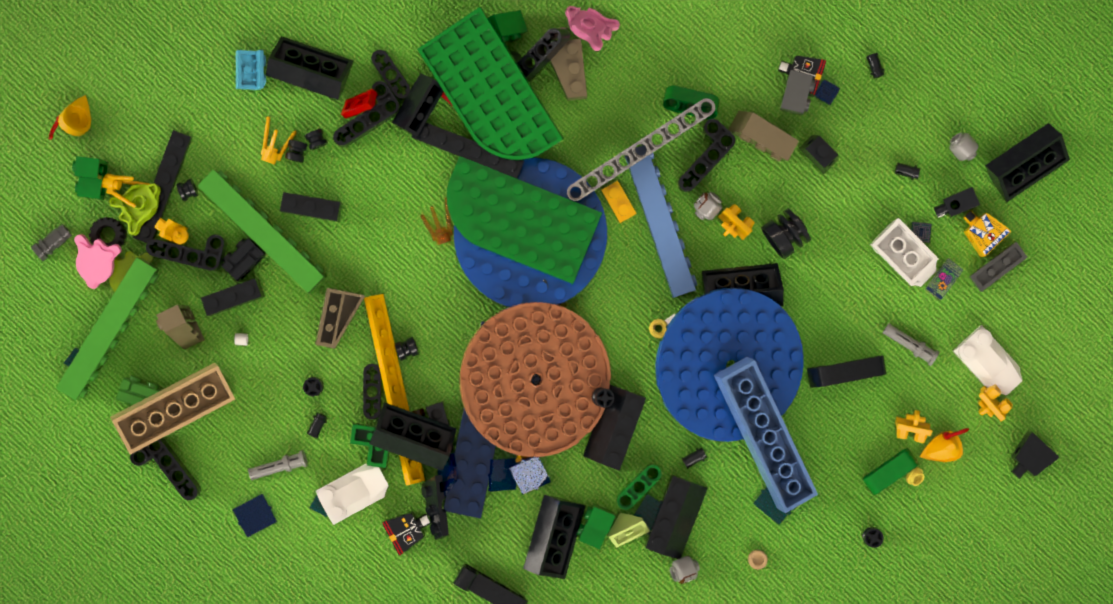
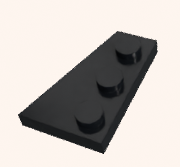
M442 475L432 477L424 482L421 488L422 496L426 500V513L431 521L430 530L435 540L449 535L447 514L445 509H442L445 496L444 492L440 491L439 482H443Z

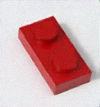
M370 89L347 99L341 115L347 119L372 109L378 93Z

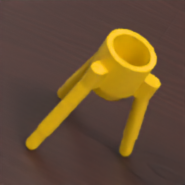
M267 116L263 147L260 153L262 155L261 160L276 164L277 160L281 161L282 155L288 147L289 140H293L297 132H292L280 152L277 153L278 149L273 148L278 133L277 129L274 130L270 146H267L270 117Z
M107 173L103 178L102 187L107 189V194H111L135 208L136 204L115 191L121 189L122 183L131 185H149L150 183L133 181L134 177Z

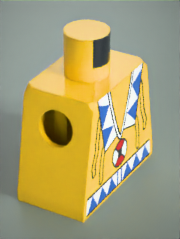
M970 210L963 217L970 225L964 231V234L980 257H985L1012 232L988 213H983L978 218Z

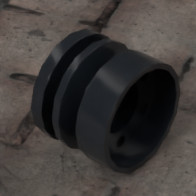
M789 208L783 211L785 217L781 214L777 215L780 222L779 225L770 220L761 227L766 239L782 259H786L795 252L792 243L801 248L803 247L801 239L805 243L811 241L806 226Z

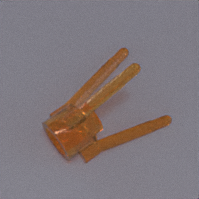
M445 197L447 230L445 227L441 228L433 206L430 207L437 228L433 231L424 215L420 216L431 234L432 240L436 241L437 245L452 241L450 237L453 235L447 197Z

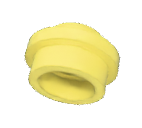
M656 319L651 322L649 332L655 338H662L667 331L668 325L664 320ZM657 325L662 326L661 332L655 331Z
M916 467L907 473V483L913 486L921 484L925 478L923 470Z

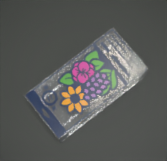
M947 258L925 290L938 300H942L964 269Z

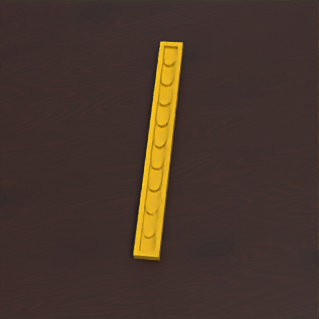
M379 294L365 297L364 302L387 403L410 411L384 295ZM399 455L405 484L412 485L425 481L422 464Z

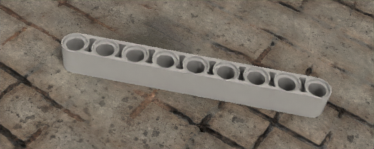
M711 99L699 101L568 187V197L573 201L581 200L712 115L715 111L714 102ZM707 102L711 105L709 113H704L701 110L702 103ZM692 113L695 121L692 124L686 123L684 119L685 114ZM674 123L678 126L679 131L677 134L669 133L668 126ZM654 134L662 136V143L660 145L653 144L652 136ZM637 145H644L646 147L644 155L640 156L635 152ZM622 155L629 157L630 163L628 166H622L619 163V158ZM605 166L613 168L614 173L612 176L606 177L603 174ZM594 176L597 178L598 183L595 187L587 185L586 180L588 177ZM579 187L581 189L580 197L573 198L570 195L571 188Z

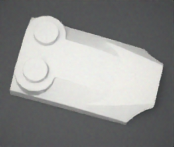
M899 218L890 223L870 245L910 286L921 287L937 271V256Z
M982 325L975 329L953 350L954 354L987 388L996 384L1001 390V394L1008 395L1023 381L1019 365Z
M366 463L316 490V494L334 525L384 498L389 485L379 467L367 466Z

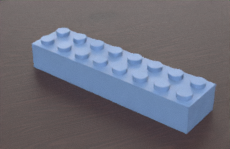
M745 357L716 373L714 377L777 509L787 513L817 496L818 493L756 361Z

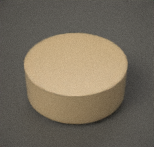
M753 550L750 552L748 563L752 568L759 570L766 566L768 559L763 551Z

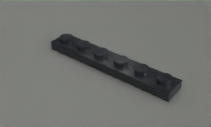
M425 123L418 137L412 135V138L464 157L516 179L519 178L525 163L524 160L498 157L483 149L475 141Z
M173 130L153 182L159 185L161 189L158 209L155 215L141 226L139 234L133 236V238L146 243L155 239L158 231L155 225L164 215L192 137Z

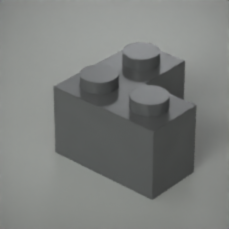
M790 70L780 110L798 115H803L804 111H808L811 102L810 99H807L809 91L813 92L816 82L812 80L813 75Z

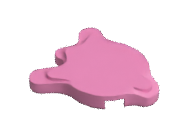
M569 6L565 14L568 18L570 29L579 38L589 42L595 51L601 50L603 46L602 39L610 40L612 37L611 31H616L620 27L618 20L606 18L592 8H588L585 11L580 10L581 7Z
M79 234L74 239L78 247L76 258L77 271L85 280L87 286L95 289L100 283L105 282L111 277L114 271L115 258L121 253L122 249L118 244L108 246L101 239L95 240L92 245L85 235Z

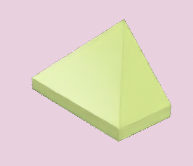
M620 513L608 533V537L617 548L650 532V529L643 518Z

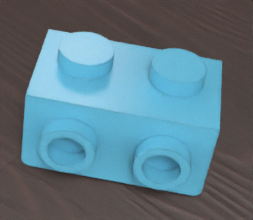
M263 50L236 51V89L260 90L264 88L266 84V75L264 74L266 56Z

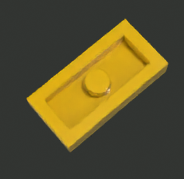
M618 181L601 190L619 223L637 214Z

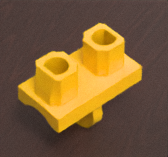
M736 204L726 208L718 218L723 222L721 226L726 230L723 233L725 237L730 233L734 238L738 235L744 240L752 232L751 229L755 222L750 217H746L743 221L740 220L737 215L741 210Z
M160 218L155 225V228L161 231L159 236L178 245L184 244L188 240V228L171 219L166 221Z
M996 384L988 388L986 386L982 387L979 394L981 400L978 402L981 406L978 411L979 414L984 415L987 413L989 417L995 414L1000 421L1006 419V414L1013 407L1011 401L1005 398L999 402L996 399L1001 395V390Z
M915 410L913 415L906 414V418L896 417L895 420L896 435L900 439H907L908 432L915 433L914 441L924 443L927 436H931L932 430L930 429V424L925 423L926 418L920 417L919 410Z

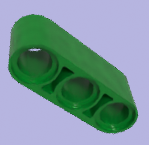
M671 85L665 90L663 106L669 111L682 113L703 99H711L715 104V111L712 115L705 118L709 120L716 118L720 100L716 95ZM704 102L701 104V110L704 113H709L711 105Z
M906 448L871 471L862 480L871 493L876 495L916 468L919 463L911 451Z
M648 464L618 494L616 499L618 506L624 510L632 508L661 478L660 468L655 464ZM650 468L657 469L658 474L655 478L647 476V471ZM640 481L644 483V489L637 492L633 487L636 482ZM627 495L631 498L628 505L620 503L622 496Z

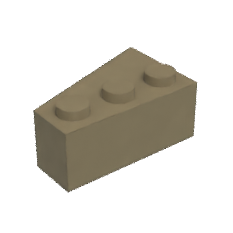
M581 39L569 40L550 60V63L568 101L587 99Z
M738 111L728 129L741 140L755 145V148L759 151H766L771 154L770 157L778 162L781 160L788 161L799 140L753 112Z
M326 288L315 345L335 349L365 295Z
M176 305L157 314L158 319L156 322L161 331L164 330L184 350L205 340L189 305Z

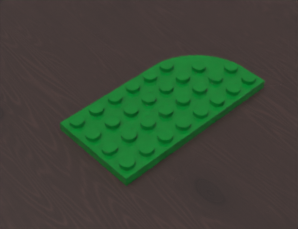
M482 7L477 8L417 49L473 139L486 151L505 159L522 160L538 156L564 140L561 132Z
M459 156L447 187V205L451 219L458 231L470 243L574 284L602 212Z

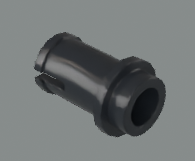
M878 53L867 56L866 59L872 72L870 75L874 79L884 76L885 68L883 69Z
M897 163L896 175L910 177L911 180L918 179L920 168H917V165L913 167Z
M317 412L316 415H313V422L307 431V434L314 438H318L324 423H327V416Z
M696 448L695 452L682 458L687 469H689V467L700 461L704 462L707 456L702 448Z

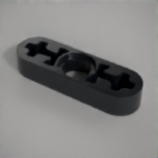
M375 51L371 57L372 63L398 99H406L411 90L409 84L385 51ZM376 56H385L384 62L386 65L389 63L391 65L384 68L380 62H375L377 60ZM388 70L396 71L397 76L394 80L386 78ZM401 78L402 81H400L399 83L403 88L407 87V89L405 90L406 94H398L397 92L399 91V88L396 86V84L394 85V87H392L391 84L398 82Z
M368 364L363 371V413L368 419H376L381 412V373L377 364ZM371 367L378 371L374 375V381L378 380V384H367V380L371 381V375L367 374V370H371ZM375 386L378 393L375 397H370L367 394L368 387ZM367 399H378V403L374 402V408L378 410L374 413V416L367 412V409L371 408V402L367 403Z

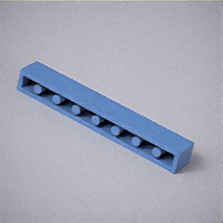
M644 145L637 147L635 152L642 156L646 153V147ZM652 153L631 166L629 170L672 297L674 298L695 291L697 281L695 276L690 274L689 268H691V263L688 256L684 257L682 250L685 249L682 238L678 239L676 232L679 231L676 220L672 221L670 215L673 213L670 202L666 203L664 195H667L664 184L660 185L658 177L661 176L658 167L653 165L652 159H654V154ZM624 155L627 164L629 165L630 159L628 156Z

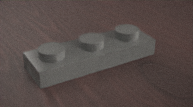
M1014 242L970 275L969 278L978 290L982 292L1028 257L1018 243Z

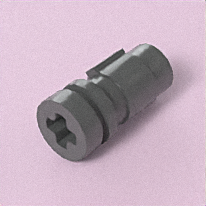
M61 224L46 235L43 240H38V244H33L31 249L42 261H45L48 255H52L53 251L64 244L72 234Z

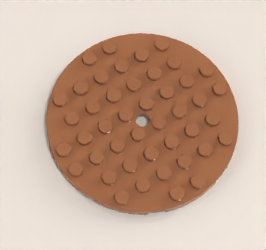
M543 302L522 303L496 313L474 334L466 348L461 363L460 394L470 421L476 430L490 443L515 455L544 457L558 454L573 447L596 426L605 408L593 403L592 393L600 387L609 389L611 370L609 358L600 337L581 316L555 304ZM534 374L540 376V382L537 385H533L531 382Z

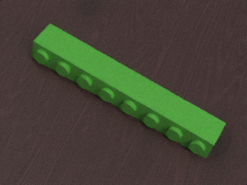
M213 169L198 187L307 293H311L326 278L323 274L325 272L323 268L317 263L313 265L309 261L311 257L304 250L300 252L296 248L297 243L290 237L286 239L282 235L284 231L276 223L272 225L268 221L270 217L261 210L259 212L255 209L254 206L256 204L249 197L245 199L240 194L242 190L236 184L231 185L227 181L228 176L221 170L217 172Z
M136 257L56 389L74 400L86 396L89 388H87L91 381L94 382L99 375L97 370L101 365L104 366L109 359L107 354L110 349H114L119 342L118 336L121 332L124 333L127 330L129 318L136 315L140 308L138 307L141 300L144 301L150 291L147 289L150 284H154L159 278V268L141 257Z

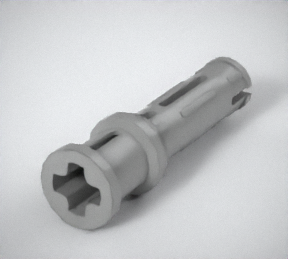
M888 323L882 333L912 351L915 357H920L928 362L929 366L934 363L939 355L938 350H932L926 346L925 342L916 341L890 323Z
M301 450L298 454L284 455L281 460L249 468L248 473L250 479L254 480L284 470L291 472L294 468L307 467L308 462L305 452Z

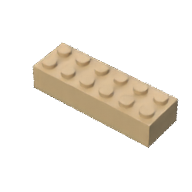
M213 363L118 412L110 418L129 454H132L235 400V397L218 365Z

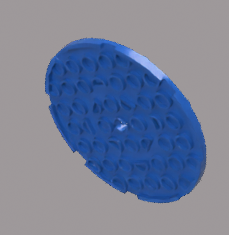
M542 158L522 159L525 163L519 175V180L571 200L567 195L568 187L581 179L582 176L556 161ZM579 187L571 188L570 195L573 198L580 197L581 189ZM595 191L581 200L574 201L602 212L574 284L475 246L465 239L454 225L455 250L467 278L486 297L506 307L530 302L560 305L575 297L596 275L606 250V217Z
M743 288L713 290L687 303L668 324L667 331L659 343L656 355L657 387L660 390L665 407L673 418L690 432L709 440L724 442L743 440L744 438L714 375L724 370L729 360H733L736 363L745 357L756 361L782 416L797 394L803 373V348L800 335L787 312L767 296Z

